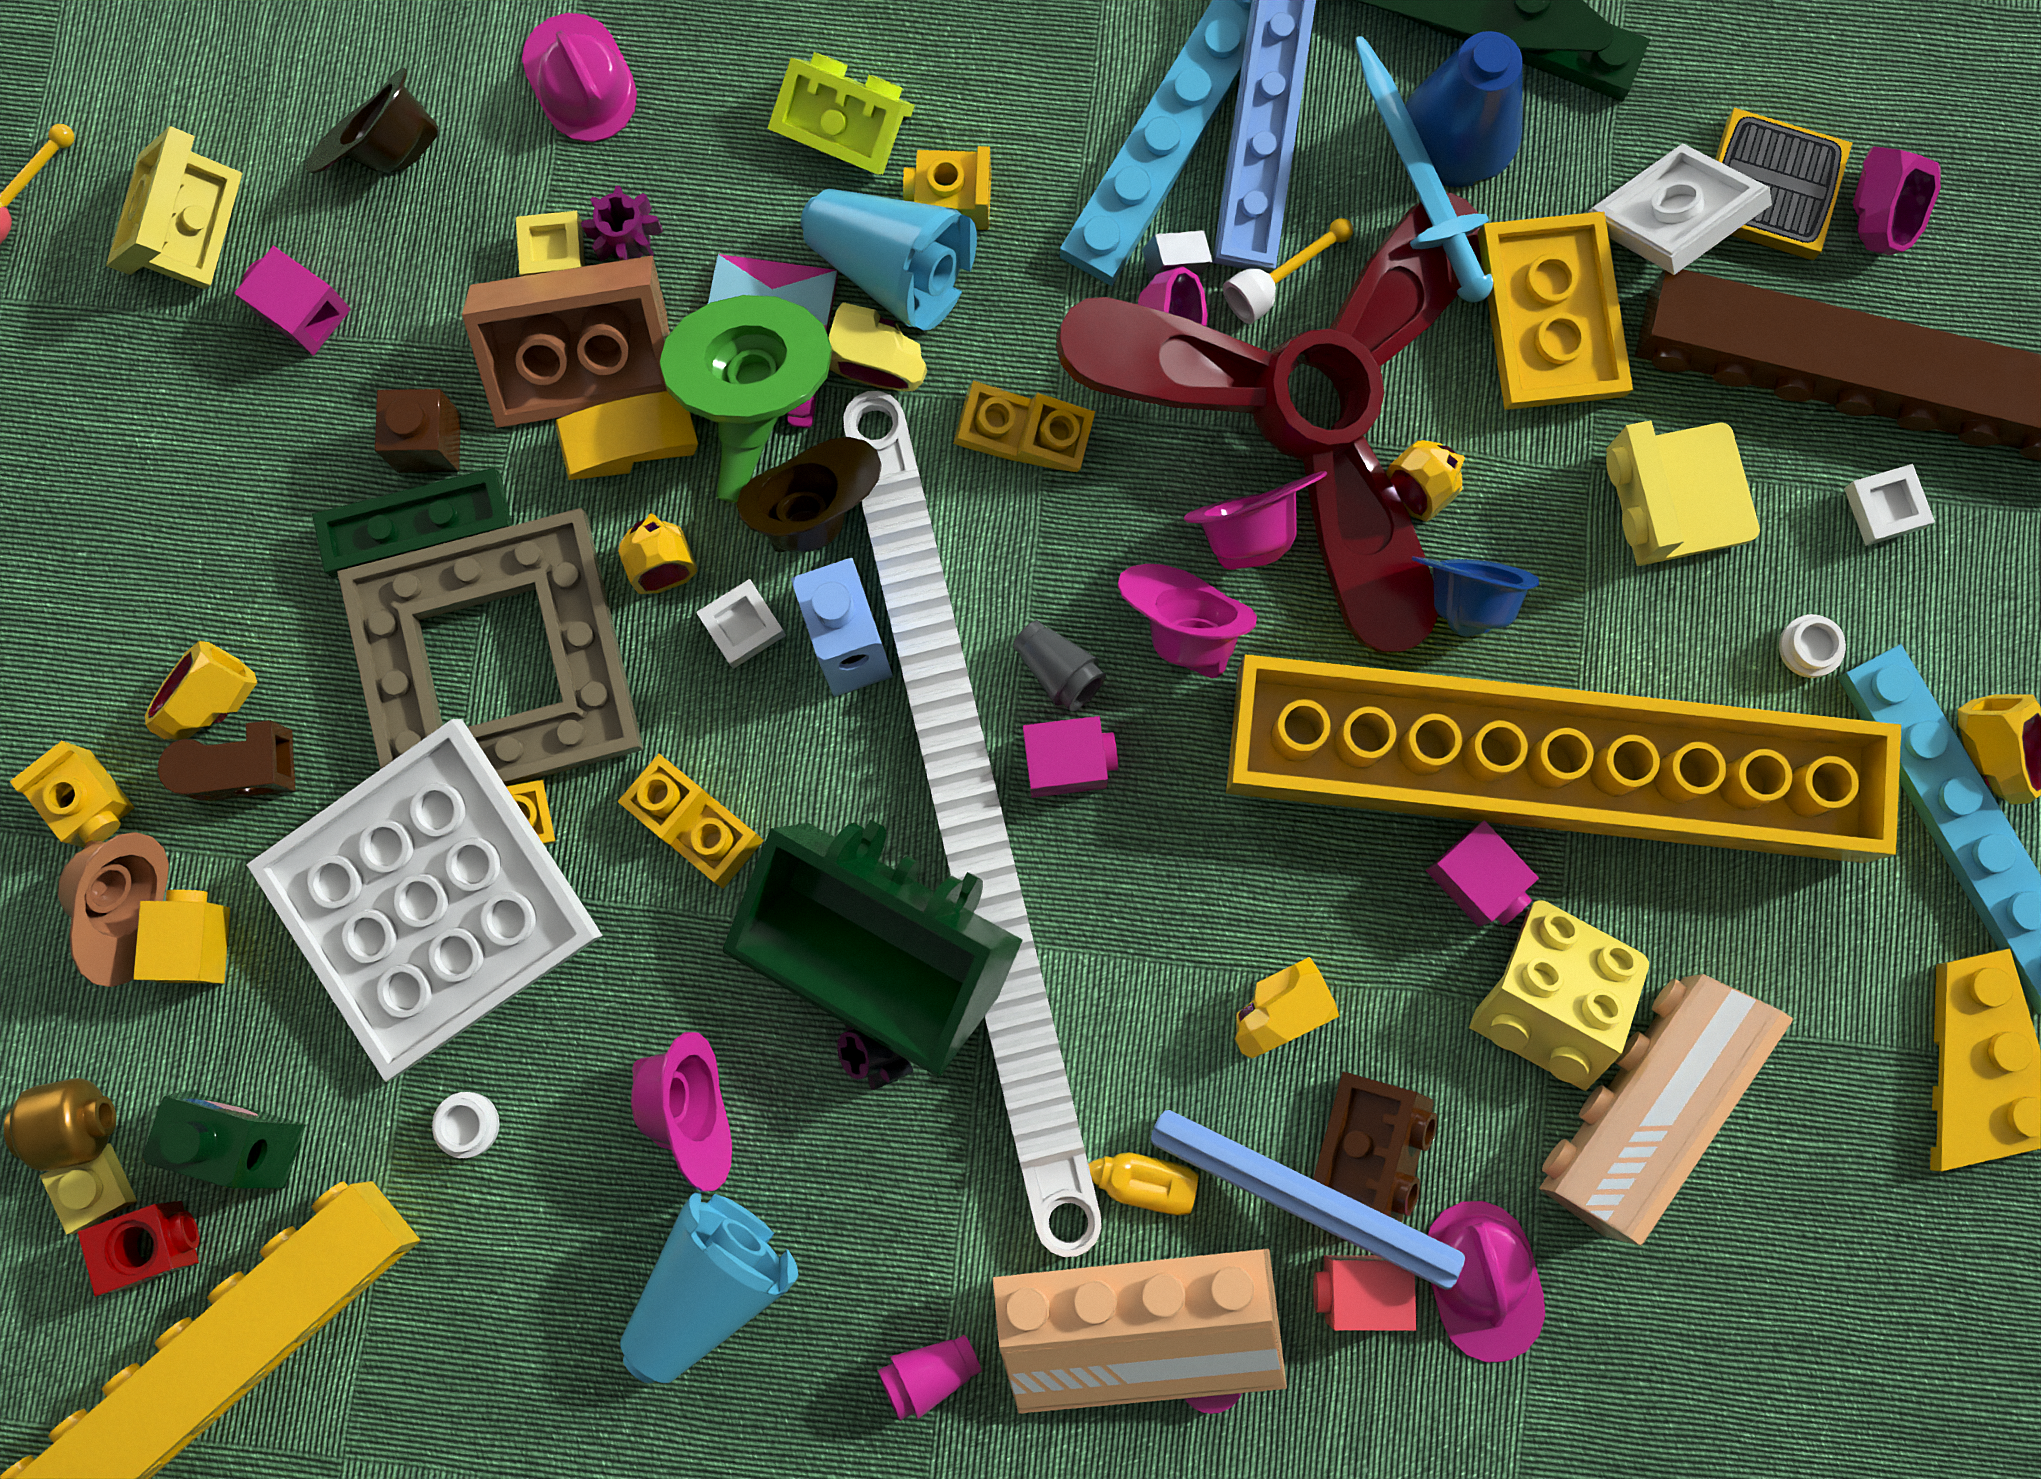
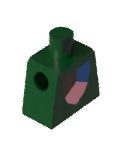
M192 1091L164 1095L142 1155V1162L223 1187L285 1188L306 1124ZM258 1140H261L260 1156L257 1162L252 1165L248 1154L252 1146Z

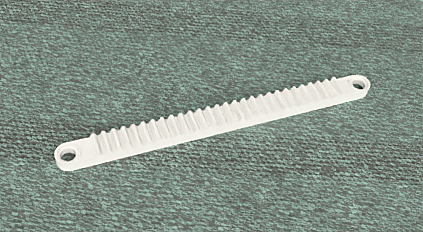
M867 391L856 396L847 405L843 415L844 431L846 437L865 440L877 450L882 463L879 481L870 494L861 502L950 874L963 881L967 872L981 878L983 890L974 913L1023 939L999 997L985 1015L1033 1220L1041 1243L1051 1253L1062 1257H1077L1089 1251L1097 1242L1101 1231V1214L905 415L900 403L890 394L881 391ZM870 411H882L889 415L893 421L890 432L879 440L867 439L858 431L860 419ZM1063 1203H1073L1080 1206L1087 1216L1088 1225L1086 1231L1075 1241L1065 1242L1058 1239L1052 1234L1049 1227L1051 1212Z

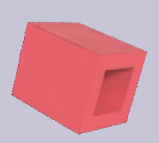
M1324 1255V1271L1314 1272V1307L1316 1313H1325V1323L1333 1330L1416 1331L1415 1274L1376 1255Z

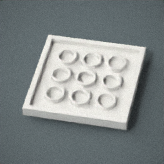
M451 719L246 864L385 1082L403 1074L603 936L462 719Z

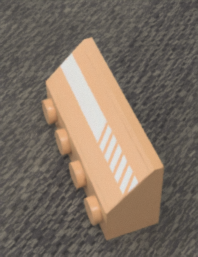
M1704 974L1683 977L1681 981L1674 978L1662 989L1652 1005V1010L1658 1014L1644 1035L1638 1031L1625 1043L1622 1054L1615 1060V1063L1621 1069L1608 1088L1600 1085L1591 1093L1579 1112V1117L1585 1122L1572 1141L1561 1140L1543 1164L1542 1171L1548 1176L1539 1189L1604 1237L1642 1246L1794 1020L1783 1011Z
M1269 1249L993 1277L999 1349L1019 1414L1287 1388Z

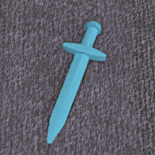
M1359 36L1356 38L1355 43L1366 85L1433 226L1410 242L1412 249H1428L1443 246L1461 285V288L1457 290L1458 295L1467 302L1482 301L1492 290L1493 278L1491 274L1484 275L1466 236L1478 230L1484 223L1489 221L1487 214H1469L1457 217L1391 75L1366 39Z

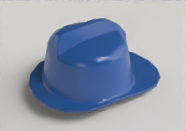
M1415 556L1411 558L1415 562L1433 567L1434 607L1436 613L1446 619L1451 630L1460 636H1474L1487 633L1491 629L1511 625L1517 618L1528 589L1539 586V578L1532 573L1500 563L1469 559L1435 561Z

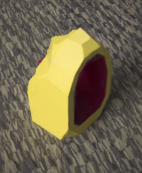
M842 303L839 306L828 337L832 346L829 370L849 380L883 389L915 391L923 384L927 374V367L921 356L920 344L904 336L894 321L882 318L874 309L848 303Z

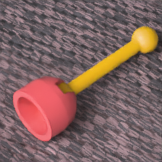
M65 124L53 125L49 130V140L0 193V244L7 238L11 229L12 218L7 206L59 148H68L73 144L75 137L69 126Z

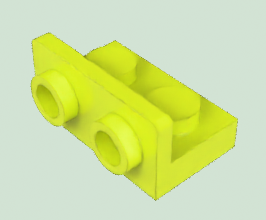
M816 52L813 53L811 62L790 58L767 129L875 174L883 175L903 116L911 117L915 105L899 99L903 88L872 75H868L866 84L845 77L848 65Z

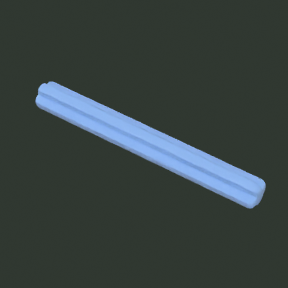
M1165 1110L1153 1127L1150 1141L1154 1146L1443 1289H1451L1461 1273L1465 1261V1256L1461 1251L1171 1110Z

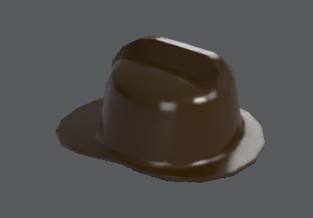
M400 68L395 72L377 94L348 114L323 137L306 162V170L315 174L324 171L343 157L354 160L374 171L394 172L408 168L421 157L437 138L439 128L420 102L403 85L407 77V69Z
M852 437L833 438L814 445L783 464L768 469L752 478L739 494L737 508L740 519L751 530L765 534L776 552L806 553L819 550L830 544L840 533L845 512L867 497L879 481L882 463L878 452L867 441Z

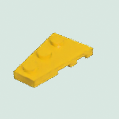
M1997 950L1936 964L1934 1043L1939 1046L1938 1086H1933L1932 1111H1937L1936 1147H1931L1930 1171H1946L2041 1149V1049L2011 950Z

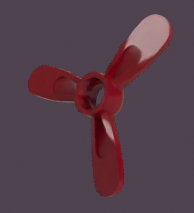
M1446 193L1457 217L1478 214L1466 199L1453 193ZM1422 202L1417 203L1407 211L1365 264L1329 329L1310 330L1299 333L1279 344L1270 352L1190 319L1109 297L1086 298L1071 307L1057 330L1055 348L1062 367L1076 382L1091 390L1172 408L1251 413L1255 424L1268 443L1284 455L1303 460L1306 476L1321 471L1327 472L1325 477L1308 485L1318 545L1345 625L1360 644L1376 652H1402L1419 645L1432 632L1439 615L1434 607V582L1429 566L1411 560L1412 556L1426 559L1405 506L1364 437L1381 412L1385 392L1379 367L1431 326L1458 295L1457 290L1461 288L1443 246L1428 249H1412L1410 242L1414 238L1433 227ZM1478 229L1466 237L1479 265H1481ZM1299 364H1305L1320 370L1331 380L1338 392L1341 412L1339 420L1330 427L1331 430L1310 424L1299 415L1290 400L1287 383L1288 377Z

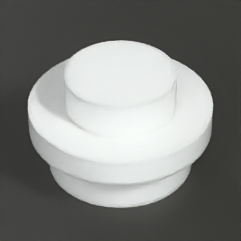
M1810 614L1796 618L1784 628L1779 639V652L1783 662L1792 672L1802 677L1818 678L1831 673L1841 664L1845 655L1846 644L1842 630L1835 622L1821 615Z
M474 1092L453 1094L446 1098L435 1111L432 1120L434 1139L440 1149L450 1156L456 1158L478 1156L488 1150L496 1140L500 1125L499 1115L494 1104L481 1094Z

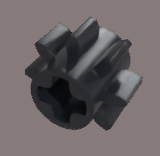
M845 1024L848 1031L840 1035L837 1051L840 1063L849 1076L857 1080L868 1077L870 1088L875 1090L913 1073L914 1070L907 1059Z

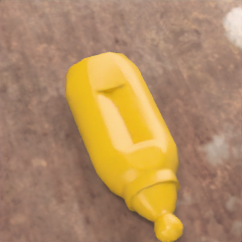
M1131 1152L1119 1153L1113 1157L1104 1156L1088 1163L1092 1182L1097 1185L1098 1189L1105 1190L1111 1198L1119 1203L1174 1216L1187 1215L1192 1211L1199 1175L1186 1165Z

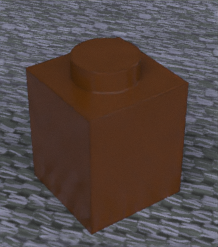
M441 389L377 390L375 451L398 473L459 472L461 413Z

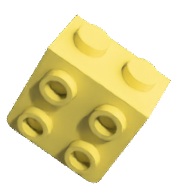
M1650 420L1626 425L1606 448L1608 474L1611 482L1616 486L1623 512L1622 525L1624 535L1629 545L1632 546L1637 566L1748 544L1759 535L1760 527L1733 430L1728 424L1714 423L1655 436L1652 421Z
M1538 900L1527 911L1503 977L1476 1008L1469 1028L1492 1040L1499 1047L1510 1050L1551 1072L1556 1078L1586 1091L1623 1052L1649 969V961L1638 950L1546 901Z

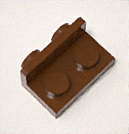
M1343 1071L1313 1180L1402 1223L1403 1216L1411 1215L1418 1200L1420 1180L1418 1177H1415V1172L1421 1150L1427 1151L1430 1148L1436 1133L1437 1115L1435 1112H1432L1434 1100L1412 1090Z

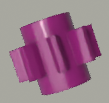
M620 185L615 186L613 193L601 199L596 197L590 199L594 207L593 219L581 222V226L587 238L595 240L592 249L600 261L607 259L611 254L620 261L640 258L643 255L654 256L650 247V235L663 233V228L657 216L649 215L652 206L646 194L642 193L633 200L630 196L624 194Z

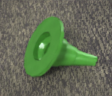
M741 295L705 305L684 317L667 336L660 358V368L667 392L686 411L717 422L718 437L722 442L717 497L727 502L738 501L740 491L750 481L778 417L785 415L810 400L828 377L832 346L823 323L805 307L776 296Z

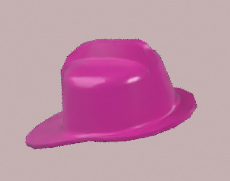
M565 13L550 17L534 28L525 41L522 62L526 77L545 115L554 127L573 140L596 142L611 138L625 128L635 112L637 90L633 75L613 36L600 21L586 14Z
M1321 471L1265 493L1216 502L1193 510L1183 518L1187 523H1200L1211 550L1224 568L1233 570L1264 566L1279 560L1291 548L1297 535L1296 491L1325 477L1327 472Z
M1141 564L1131 566L1120 574L1117 587L1122 598L1134 609L1149 618L1154 649L1159 657L1169 663L1186 667L1211 679L1220 677L1226 669L1228 659L1234 652L1238 636L1245 635L1256 627L1257 615L1252 608L1226 596L1202 579L1185 570L1161 564Z
M684 1032L674 1039L666 1053L644 1057L634 1062L631 1092L633 1119L641 1133L650 1138L659 1147L672 1150L679 1171L691 1186L701 1192L716 1191L726 1181L731 1168L732 1140L730 1126L719 1087L716 1057L709 1041L698 1032Z
M1484 1201L1460 1202L1444 1210L1430 1226L1428 1236L1461 1251L1465 1256L1461 1273L1451 1289H1443L1431 1283L1440 1319L1450 1340L1466 1355L1484 1362L1509 1361L1525 1353L1539 1337L1545 1319L1544 1294L1531 1247L1519 1222L1503 1208Z

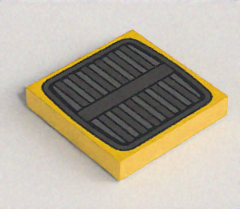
M1734 108L1727 118L1715 160L1770 187L1772 205L1730 235L1814 260L1822 252L1852 142Z

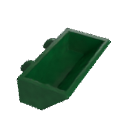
M873 820L868 822L865 830L854 822L850 823L836 837L810 823L771 828L724 943L723 953L939 1078L998 999L1023 939L974 913L983 890V881L976 875L967 872L963 881L950 876L933 891L915 881L920 869V863L909 856H905L899 862L896 870L878 861L885 845L886 829L883 825Z

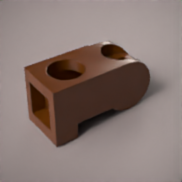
M268 720L245 723L246 741L206 745L192 739L175 741L164 749L159 758L157 768L159 779L166 789L176 794L187 795L199 801L295 792L292 730Z

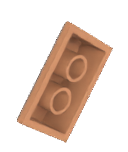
M653 255L470 285L462 317L496 428L560 418L604 403L667 391L660 368V358L665 340L670 333L667 312Z

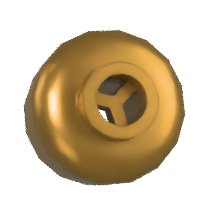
M82 1078L37 1085L23 1091L13 1104V1108L6 1114L4 1121L5 1142L9 1151L31 1169L48 1171L85 1164L100 1156L108 1143L109 1135L115 1130L117 1120L115 1107L108 1097L103 1096L94 1083Z

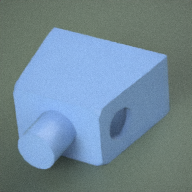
M853 558L845 559L791 578L818 662L834 697L893 677ZM866 655L854 663L840 664L851 656Z

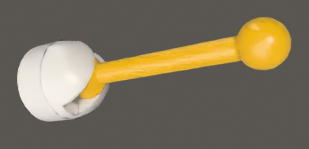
M1346 218L1335 219L1329 227V232L1269 274L1261 269L1249 268L1227 280L1223 284V293L1231 310L1240 320L1247 324H1252L1265 315L1275 302V284L1334 242L1343 243L1348 241L1353 235L1352 223Z

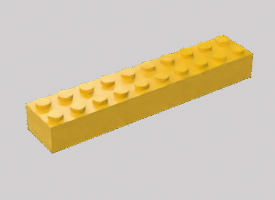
M1245 654L1237 673L1226 794L1480 822L1485 820L1490 823L1868 863L1896 855L1901 724Z

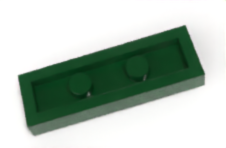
M495 467L312 513L324 573L331 578L338 577L337 571L513 526L502 476Z

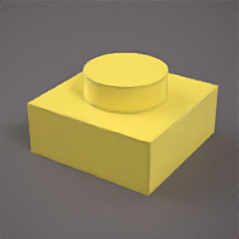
M577 211L516 217L519 275L521 277L585 266L582 220Z
M107 1143L100 1156L90 1162L49 1170L40 1175L66 1235L86 1229L137 1202L111 1143Z

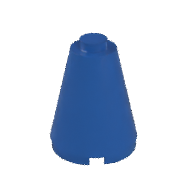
M1485 31L1468 38L1414 90L1405 107L1442 185L1460 188L1473 186L1475 181L1483 180L1490 176L1494 178L1508 167L1519 148L1523 128L1522 55L1516 43L1502 33Z

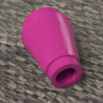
M965 1334L954 1340L950 1339L890 1356L891 1364L877 1370L899 1421L913 1414L918 1420L968 1382L970 1377L982 1372L976 1354Z

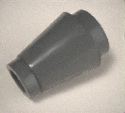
M1039 620L1028 624L1013 642V648L1020 654L1022 660L1056 706L1064 704L1070 711L1078 710L1093 698L1105 681L1106 674L1098 667L1099 659L1049 627H1045Z

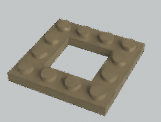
M582 508L337 571L380 769L443 726L419 620L532 590H537L563 702L467 727L505 786L644 750L588 516Z

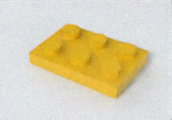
M1605 212L1484 223L1477 234L1484 275L1491 274L1493 278V287L1487 299L1504 410L1622 398L1632 392L1633 386Z

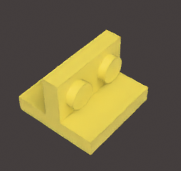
M172 126L166 128L138 154L106 266L132 275L141 267H145L201 289L211 286L242 172L191 152L195 136Z

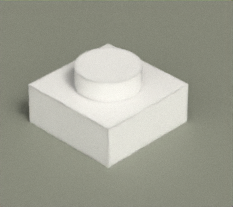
M1913 464L1853 481L1844 488L1865 546L1925 529L1935 522Z
M750 579L696 612L733 669L786 636Z

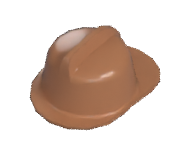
M132 832L117 835L107 842L88 841L84 849L76 853L65 865L59 878L58 897L63 911L71 918V957L78 972L92 984L114 987L128 983L134 978L140 901H163L168 879L169 863L165 850L152 836Z

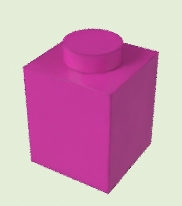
M274 245L262 259L256 260L248 267L243 276L242 284L234 292L259 318L313 356L351 310L329 284Z
M1100 716L1023 725L1031 798L1106 789L1108 783L1107 771L1118 770L1114 732L1102 733Z
M1485 820L1472 827L1425 870L1478 927L1491 923L1495 919L1503 926L1509 923L1530 904L1532 899L1525 891L1539 879Z

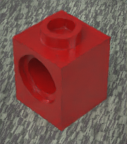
M182 1200L153 1204L77 1231L95 1297L123 1291L199 1264L195 1249L198 1247L200 1240L198 1227L191 1213L184 1210ZM144 1229L151 1234L154 1241V1251L148 1262L140 1256L137 1248L138 1237Z

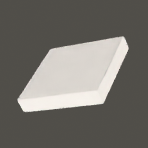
M1682 143L1588 210V213L1604 211L1608 237L1675 275L1771 206L1772 202L1770 187Z

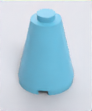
M826 189L817 196L812 197L806 203L801 214L800 223L803 229L804 241L812 250L902 323L909 327H917L923 331L936 327L951 312L962 293L961 290L953 287L960 268L971 272L977 246L975 223L970 217L961 214L960 211L954 208L843 190Z
M701 1192L692 1194L683 1205L621 1337L620 1347L624 1354L623 1363L627 1370L634 1377L645 1383L651 1384L655 1381L670 1383L785 1294L797 1280L798 1268L788 1249L779 1258L767 1244L775 1233L750 1211L726 1197L714 1194L707 1203L701 1202Z

